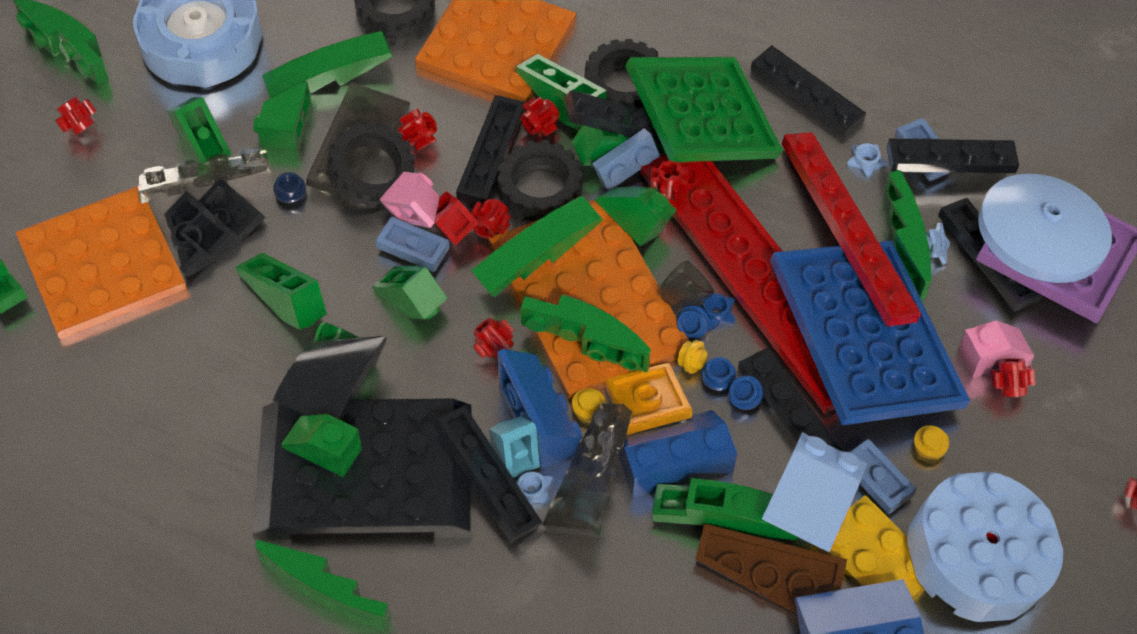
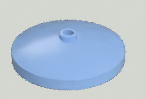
M1018 174L1004 178L990 188L979 210L978 222L980 232L990 250L1013 270L1036 280L1068 283L1084 279L1099 269L1111 248V227L1102 209L1085 192L1055 177L1041 174Z

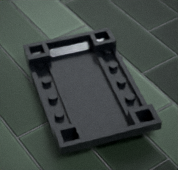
M454 398L351 399L342 421L358 429L362 450L344 477L282 448V442L299 417L307 415L276 402L264 406L262 411L253 522L254 540H291V534L434 532L435 538H471V482L437 433L433 424L438 418L462 406H466L472 415V405Z

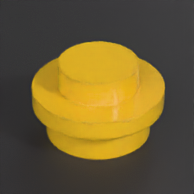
M699 340L693 342L686 341L681 347L678 364L684 368L685 372L694 374L698 369L700 370L704 367L708 356L704 343Z
M586 388L578 391L573 396L572 410L582 421L592 422L604 414L606 399L600 391Z
M924 426L915 434L914 447L917 453L924 459L934 460L945 455L949 448L947 434L936 426Z

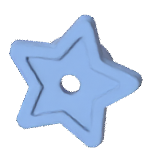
M864 143L859 146L856 144L852 145L853 157L847 162V167L860 169L865 177L869 178L874 169L885 168L888 165V162L881 158L879 145Z
M937 222L936 229H930L929 232H926L930 258L939 257L943 265L947 263V249L950 246V241L945 236L943 223Z
M532 471L522 474L516 483L530 504H550L551 499L546 490L552 483L553 478L551 476H542ZM530 487L535 488L533 492H530L528 489Z

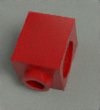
M445 191L439 197L435 223L433 225L456 246L479 222L460 200L448 191Z

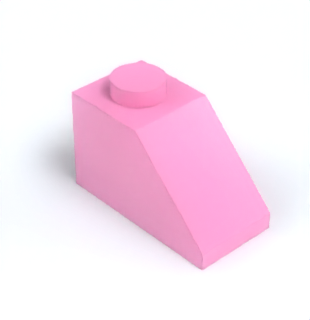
M403 172L379 199L396 219L431 228L435 223L439 195L432 189V181L423 173Z
M997 320L966 329L957 350L972 378L991 373V370L999 369V360L1023 358L1026 362L1034 358V354L1020 329Z

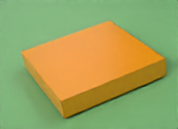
M669 362L649 367L648 372L638 370L608 378L605 381L606 392L626 435L692 418V408Z

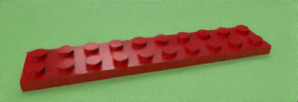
M667 154L651 161L645 166H641V175L649 185L652 167L659 168L662 160L669 161ZM712 161L680 162L683 170H689V185L687 194L680 192L676 201L673 199L668 200L677 210L673 217L822 412L826 414L834 410L833 403L770 262L773 253L783 252Z

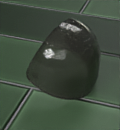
M683 261L663 281L657 293L666 304L674 308H684L706 301L714 294V290L704 275L692 263Z

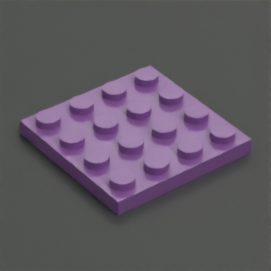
M1103 211L1108 219L1112 233L1109 253L1096 272L1074 282L1052 283L1025 276L1003 263L990 250L986 242L976 260L1097 324L1137 253V228Z

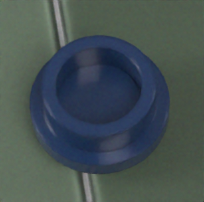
M286 172L278 176L274 183L273 191L279 201L294 203L303 198L306 193V185L304 180L296 173Z

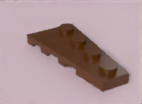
M704 524L695 558L700 564L796 615L795 597L841 590L847 559L708 524Z

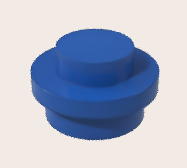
M686 306L677 315L678 329L684 332L689 339L700 338L709 329V315L700 306Z
M723 357L711 359L702 369L703 382L713 390H726L733 380L736 379L735 367L728 359Z
M744 375L733 380L729 386L728 396L732 404L738 409L750 410L761 402L763 388L756 378Z

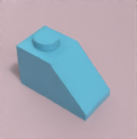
M520 416L512 420L501 421L496 426L489 428L491 445L513 478L540 467L537 428L534 422Z

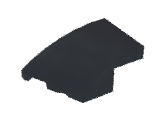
M221 178L212 185L199 201L188 191H185L164 214L167 226L172 232L171 240L173 246L178 252L181 266H179L180 270L186 276L192 275L218 260L245 239L266 218Z
M382 336L311 342L301 352L286 373L272 401L307 416L328 414L342 421L352 397L357 398L370 367L375 368L387 339Z

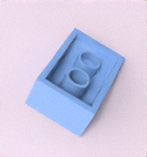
M802 432L762 520L829 552L859 487L867 463L859 460L852 453L842 452L827 445L824 440Z

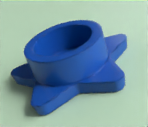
M710 291L706 293L704 304L699 306L709 315L710 330H713L720 323H735L736 319L730 311L734 298L713 294ZM713 309H718L719 312L716 313Z

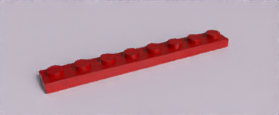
M813 132L785 134L781 143L886 326L917 323L921 312Z

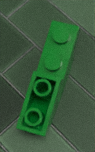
M13 0L18 11L15 14L17 22L23 30L29 29L35 42L40 48L46 47L54 56L62 52L68 60L73 58L80 73L85 78L90 76L98 86L109 80L103 60L100 58L102 54L96 36L85 25L65 12L34 0Z
M563 294L558 305L525 296L521 305L522 326H526L534 332L544 331L558 335L567 341L582 342V355H586L594 361L611 362L621 365L630 371L648 372L651 349L628 326L612 315L593 305Z
M691 478L690 486L657 484L652 509L653 522L693 525L708 524L725 527L728 530L756 537L798 540L797 536L762 520L773 495L769 492L727 482Z

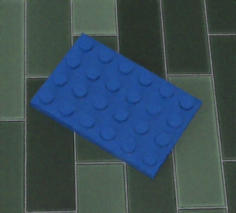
M892 241L879 242L921 312L917 323L886 326L841 246L773 253L770 259L771 265L842 425L965 409L970 398Z

